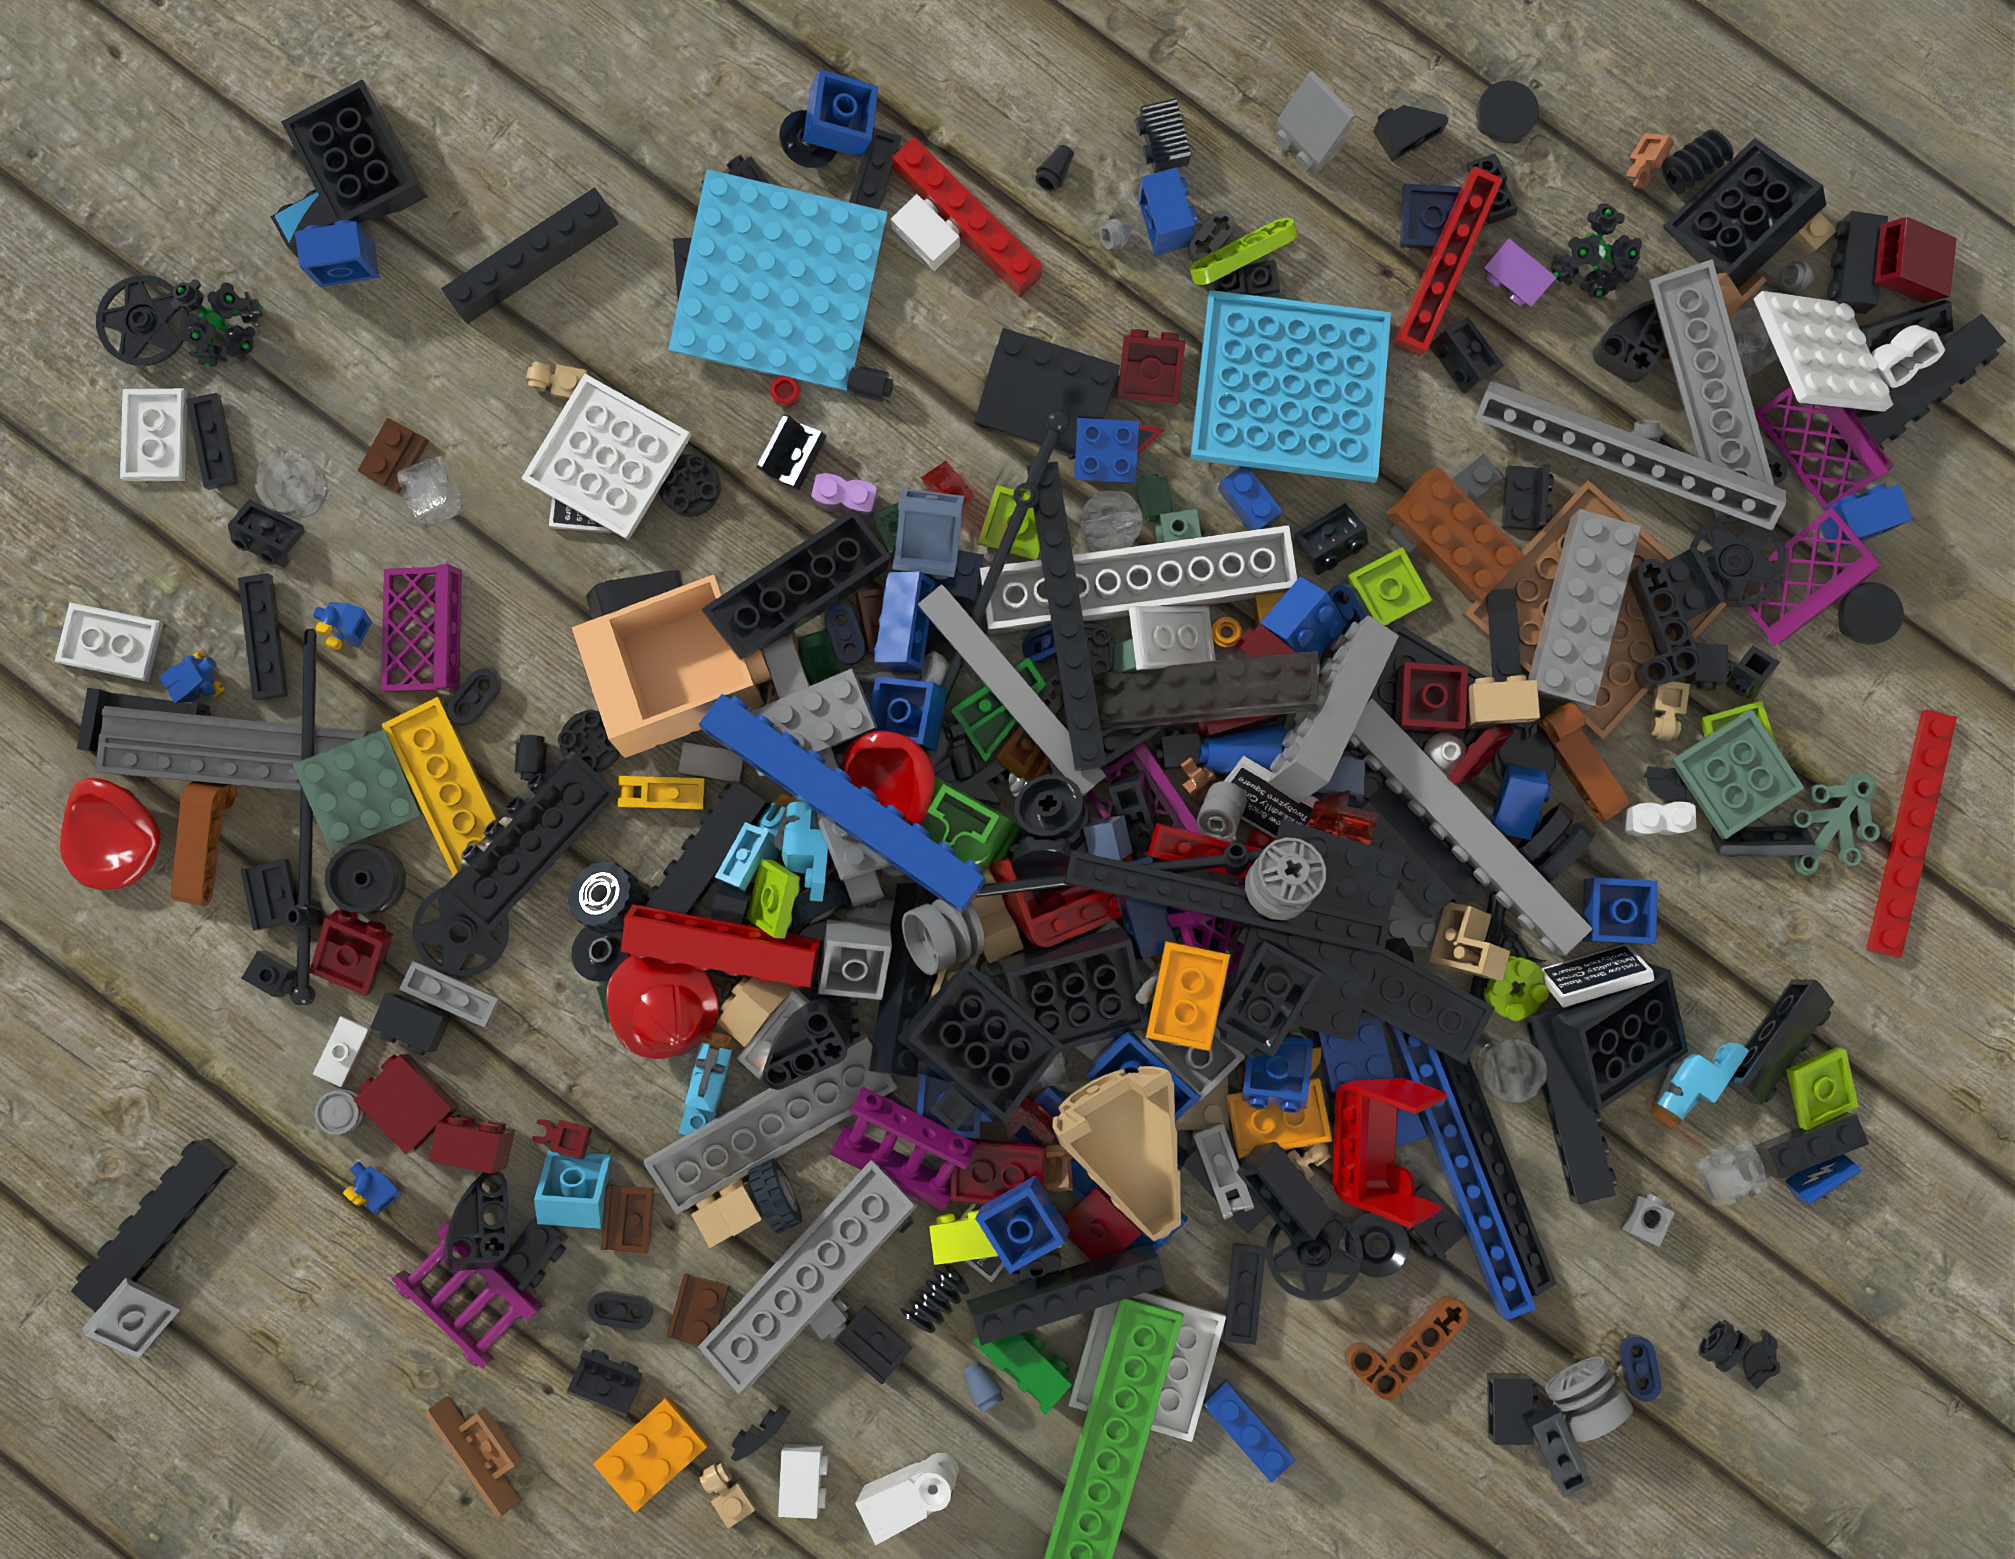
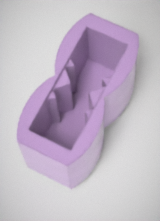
M822 473L815 477L811 497L814 504L822 510L828 512L845 511L848 513L854 509L861 519H869L875 516L879 495L877 488L866 481L850 480L846 482L837 475Z

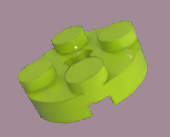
M1514 956L1508 958L1502 982L1489 979L1487 989L1484 988L1486 1003L1495 1007L1494 1012L1512 1021H1520L1532 1015L1549 996V989L1545 985L1542 969L1535 962ZM1514 981L1519 983V992L1517 994H1510L1513 990L1512 983Z

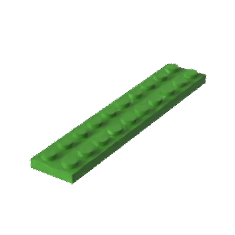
M1132 1297L1119 1301L1044 1559L1113 1558L1184 1314L1182 1312Z

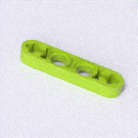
M1292 218L1275 220L1193 262L1189 269L1194 284H1209L1293 241L1297 237L1294 220Z

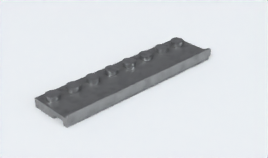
M104 706V709H102L103 721L101 734H99L95 772L300 791L301 789L300 781L292 764L301 761L302 725ZM315 726L314 756L365 737L367 732Z

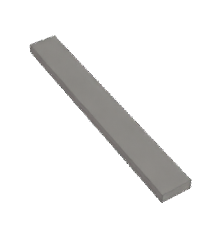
M942 584L918 604L919 608L1062 775L1078 785L1082 796L1106 777L1100 768L1075 771L1068 730Z

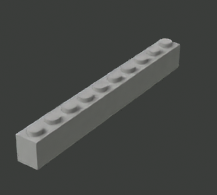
M1491 380L1475 417L1479 421L1769 530H1773L1786 505V490Z
M1373 699L1369 700L1348 744L1352 748L1358 747L1366 755L1364 757L1365 762L1373 770H1380L1388 778L1386 780L1387 785L1395 793H1402L1409 800L1407 803L1408 807L1417 816L1421 817L1423 815L1431 823L1429 826L1430 830L1439 839L1443 840L1445 838L1453 846L1451 851L1456 858L1463 863L1467 861L1475 869L1473 874L1478 881L1485 886L1489 884L1497 892L1495 898L1507 909L1511 907L1518 914L1517 921L1529 932L1533 930L1541 939L1539 944L1545 951L1551 955L1554 953L1557 956L1567 955L1592 930V927L1460 789L1447 778Z

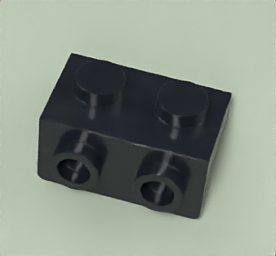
M784 414L780 423L776 426L767 448L762 453L757 468L771 480L800 490L827 436L823 432L800 424L791 416Z
M592 1349L591 1353L583 1350L580 1356V1363L567 1389V1394L627 1417L642 1382V1373L638 1372L639 1368L626 1361H621L618 1364L608 1360L609 1356L599 1350Z

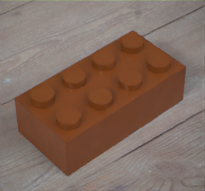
M1440 467L1426 470L1385 514L1469 601H1482L1525 556Z

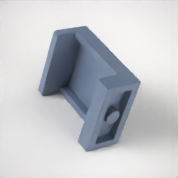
M902 488L898 503L899 518L892 569L899 570V572L920 571L921 573L930 574L935 579L954 577L958 561L965 496Z

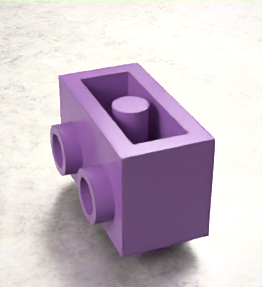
M1510 238L1505 240L1483 267L1487 272L1484 278L1496 288H1499L1501 284L1511 291L1507 297L1521 308L1524 304L1532 307L1556 278Z

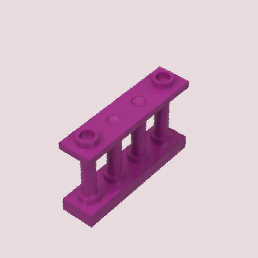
M862 1086L849 1111L857 1115L858 1119L853 1129L844 1126L830 1155L860 1170L871 1160H876L907 1194L944 1212L951 1198L950 1176L956 1165L966 1169L977 1143ZM870 1122L887 1130L882 1143L864 1135ZM898 1137L916 1145L910 1158L893 1150ZM927 1151L945 1159L939 1172L921 1164Z
M449 1220L436 1231L442 1237L440 1239L441 1243L411 1275L404 1270L395 1274L391 1280L396 1284L395 1289L402 1297L408 1300L411 1298L465 1351L463 1355L469 1363L474 1366L479 1365L483 1369L494 1359L488 1350L518 1318L522 1319L524 1317L528 1321L543 1306L527 1290L522 1292L518 1289L520 1284L499 1267L457 1271L434 1297L419 1284L443 1260L444 1240L450 1223ZM457 1246L451 1249L452 1252L456 1251L463 1259L468 1257V1252L463 1247ZM479 1273L487 1281L485 1283L486 1288L455 1320L442 1306L472 1274ZM501 1295L509 1303V1310L478 1342L465 1328L495 1296L499 1297Z

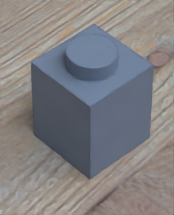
M1124 816L1095 820L1083 827L1089 854L1123 861V858L1133 853Z

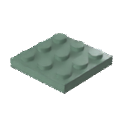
M1752 709L1745 711L1670 760L1721 839H1727L1804 789Z
M384 729L292 764L330 852L421 816Z

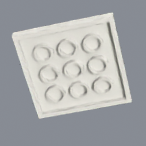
M1761 291L1753 298L1798 402L1885 412L1894 405L1889 395L1887 384L1876 370L1878 367L1877 361L1867 347L1866 337L1858 327L1854 318L1855 313L1851 306L1846 303L1839 304L1836 301Z
M584 374L521 479L629 541L692 435L685 429L589 375Z
M1149 1292L1133 1296L1132 1298L1184 1314L1150 1430L1192 1442L1226 1315ZM1119 1301L1094 1309L1068 1402L1070 1407L1084 1411L1088 1409Z

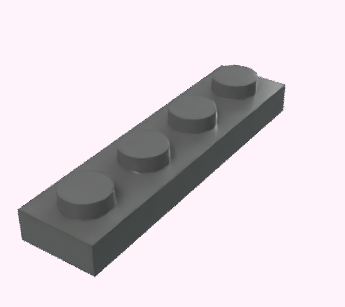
M1483 454L1455 476L1452 481L1474 502L1498 483L1503 476ZM1396 525L1387 532L1400 548H1404L1407 555L1417 548Z

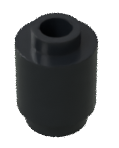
M859 366V368L852 367L849 373L847 391L853 392L854 396L883 402L885 397L890 398L894 379L889 378V372L864 366Z
M520 735L519 742L516 743L514 773L520 774V780L530 781L536 774L540 773L543 775L546 772L548 745L545 744V737Z

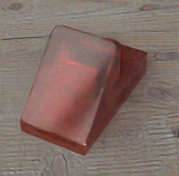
M944 461L920 477L930 492L965 496L963 507L972 502L975 497L971 489L947 461Z
M1350 790L1314 802L1308 827L1364 844H1371L1379 814L1347 806Z
M1028 1095L1005 1123L1008 1141L1023 1125L1028 1128L1030 1135L1034 1139L1043 1141L1047 1146L1056 1137L1053 1129V1117Z

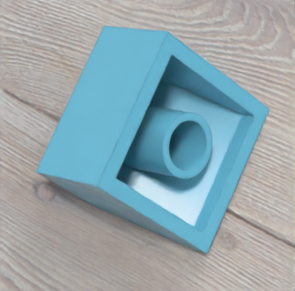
M548 1150L534 1198L537 1224L601 1229L604 1219L607 1185H609L611 1155L586 1153L584 1159H577Z

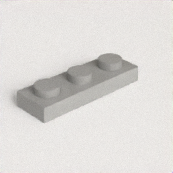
M412 961L399 989L484 1028L489 1026L501 999L418 961Z

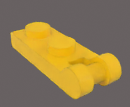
M619 776L618 786H621V798H618V808L705 810V778ZM634 787H641V798H633Z

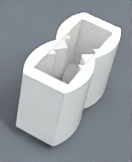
M1913 325L1899 332L1890 344L1875 349L1871 355L1877 361L1878 367L1876 370L1880 373L1882 380L1887 386L1895 388L1908 382L1917 373L1918 369L1935 363L1943 355L1945 348L1936 332Z
M1673 802L1665 805L1641 803L1630 806L1621 812L1623 833L1631 836H1643L1653 833L1675 835L1697 828L1695 805L1688 802Z

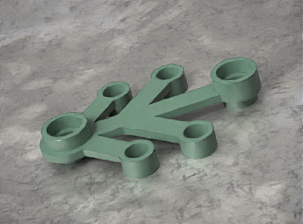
M1856 773L1849 776L1844 785L1827 787L1820 784L1809 788L1808 798L1815 804L1825 803L1829 798H1845L1838 808L1815 811L1799 809L1794 810L1790 814L1789 821L1795 828H1806L1812 823L1827 822L1813 840L1816 844L1813 855L1791 856L1790 867L1794 873L1798 875H1811L1815 873L1819 867L1818 857L1837 831L1841 850L1839 853L1840 863L1844 866H1856L1861 862V852L1854 848L1850 814L1856 807L1860 825L1857 828V836L1860 840L1865 842L1875 841L1879 837L1880 829L1872 822L1869 803L1874 798L1877 789L1876 783L1871 776L1865 773ZM1860 783L1864 784L1865 787L1863 794L1858 791ZM1817 789H1820L1823 793L1820 800L1815 796ZM1799 813L1803 814L1805 818L1803 824H1799L1797 821ZM1866 827H1870L1872 831L1869 838L1865 835ZM1849 851L1854 855L1852 862H1849L1846 858ZM1806 857L1811 860L1809 868H1806L1803 863Z

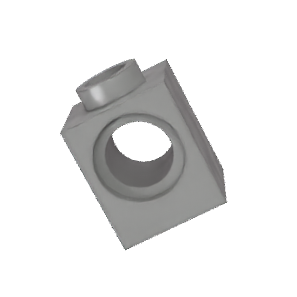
M1650 1193L1647 1198L1636 1195L1621 1230L1660 1247L1675 1212L1665 1208L1667 1201ZM1653 1210L1655 1220L1651 1225L1646 1226L1644 1215L1647 1211Z

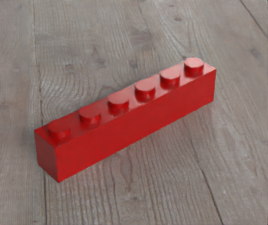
M915 137L892 157L894 171L923 200L929 199L939 211L938 215L945 222L950 220L958 228L960 238L1019 297L1041 278L1042 264Z
M1474 167L1466 175L1392 345L1419 357L1427 352L1502 183V178L1477 167Z
M633 904L624 919L621 952L630 953L636 958L652 957L662 959L663 962L668 964H689L699 970L715 969L724 971L731 976L747 975L756 977L757 980L763 982L778 981L787 983L794 988L810 987L815 977L820 940L787 933L785 939L773 938L760 928Z

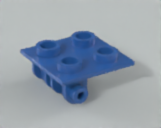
M1077 418L1074 480L1136 483L1139 421Z

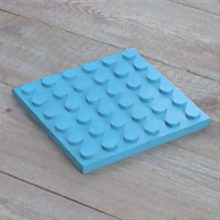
M706 169L669 343V352L773 376L794 378L795 381L849 393L847 391L849 373L851 368L855 367L887 211Z
M1209 290L1190 460L1376 483L1379 473L1391 312Z

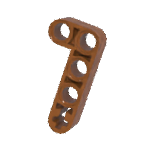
M1569 701L1537 721V731L1542 733L1551 742L1557 762L1598 821L1605 823L1630 807V801L1581 729L1586 724L1583 714L1574 703Z
M193 781L185 786L180 800L171 897L174 901L203 907L207 906L211 901L214 891L222 813L232 808L237 794L236 785Z
M1442 1296L1434 1302L1382 1359L1368 1345L1357 1342L1347 1348L1345 1361L1350 1369L1378 1397L1384 1400H1392L1413 1381L1462 1329L1468 1320V1311L1464 1304L1454 1297ZM1448 1307L1452 1308L1456 1314L1453 1318L1449 1317L1445 1311ZM1436 1318L1446 1326L1444 1329L1434 1322ZM1429 1328L1435 1329L1436 1335L1434 1340L1430 1343H1423V1332ZM1361 1352L1368 1353L1369 1360L1367 1364L1362 1367L1355 1366L1354 1359L1356 1355ZM1405 1352H1413L1414 1355L1413 1362L1409 1366H1401L1399 1362L1401 1355ZM1389 1375L1392 1377L1390 1387L1383 1390L1378 1389V1380L1382 1376Z

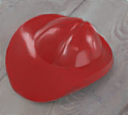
M875 731L856 738L847 747L841 762V770L852 778L850 783L858 789L864 786L878 796L876 801L885 808L890 804L904 815L902 820L913 826L914 823L922 826L932 802L935 780L933 764L927 753L914 740L894 732Z
M86 778L78 781L72 787L69 794L61 828L60 853L66 868L80 884L93 889H120L139 880L154 863L160 845L159 828L153 816L141 801L135 797V794L128 789L99 778Z
M630 955L617 967L607 987V1007L612 1029L620 1043L627 1050L640 1057L666 1059L690 1051L703 1042L711 1033L719 1016L720 1000L711 977L705 970L696 969L693 965L683 963L668 964L663 962L662 959L652 957L636 958Z

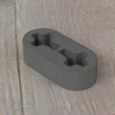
M1217 211L1207 219L1189 244L1188 255L1192 262L1222 248L1227 243L1235 228L1234 217L1226 211ZM1226 222V230L1221 229L1215 236L1213 232L1216 223ZM1207 240L1210 241L1207 249L1208 254L1205 252L1201 253V255L1196 253L1198 248L1196 245L1201 247Z

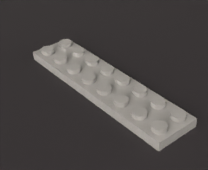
M1713 259L1648 280L1697 458L1775 486ZM1712 508L1714 519L1729 515Z
M863 1034L853 1040V1043L849 1044L847 1056L842 1062L784 1089L775 1090L769 1088L644 1159L645 1167L676 1215L748 1174L749 1169L772 1158L779 1157L852 1115L853 1113L849 1112L862 1086L883 1097L898 1089L891 1075L869 1071L873 1044L867 1034Z
M871 1160L698 1348L739 1395L744 1394L918 1205L876 1160Z

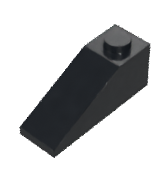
M1143 769L1114 777L1108 787L1117 816L1125 817L1133 851L1131 853L1132 859L1150 856L1148 851L1156 823H1158L1154 799ZM1152 857V858H1153V861H1156V862H1165V861H1167V860H1164V859Z

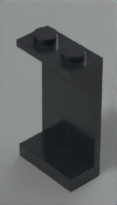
M87 688L77 749L97 753L99 734H101L102 709H104V706L211 716L210 706L199 702L174 703V701L111 693L101 689Z

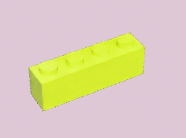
M979 1210L967 1212L968 1217L955 1219L954 1214L936 1216V1222H930L929 1228L934 1265L998 1256L975 1219Z

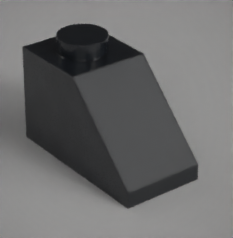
M1403 105L1396 110L1389 108L1381 113L1377 118L1378 121L1373 133L1393 162L1442 133L1449 119L1444 114Z

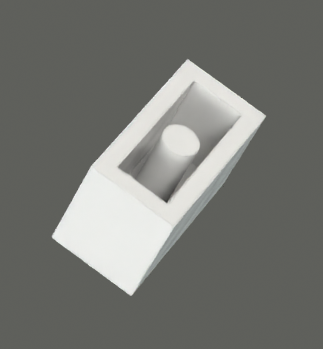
M916 194L891 218L892 230L935 271L960 247V232L950 220L945 222L938 215V209L929 199L923 200Z
M784 1445L781 1452L778 1517L817 1519L820 1508L825 1509L827 1489L821 1488L822 1475L827 1476L828 1455H823V1445Z

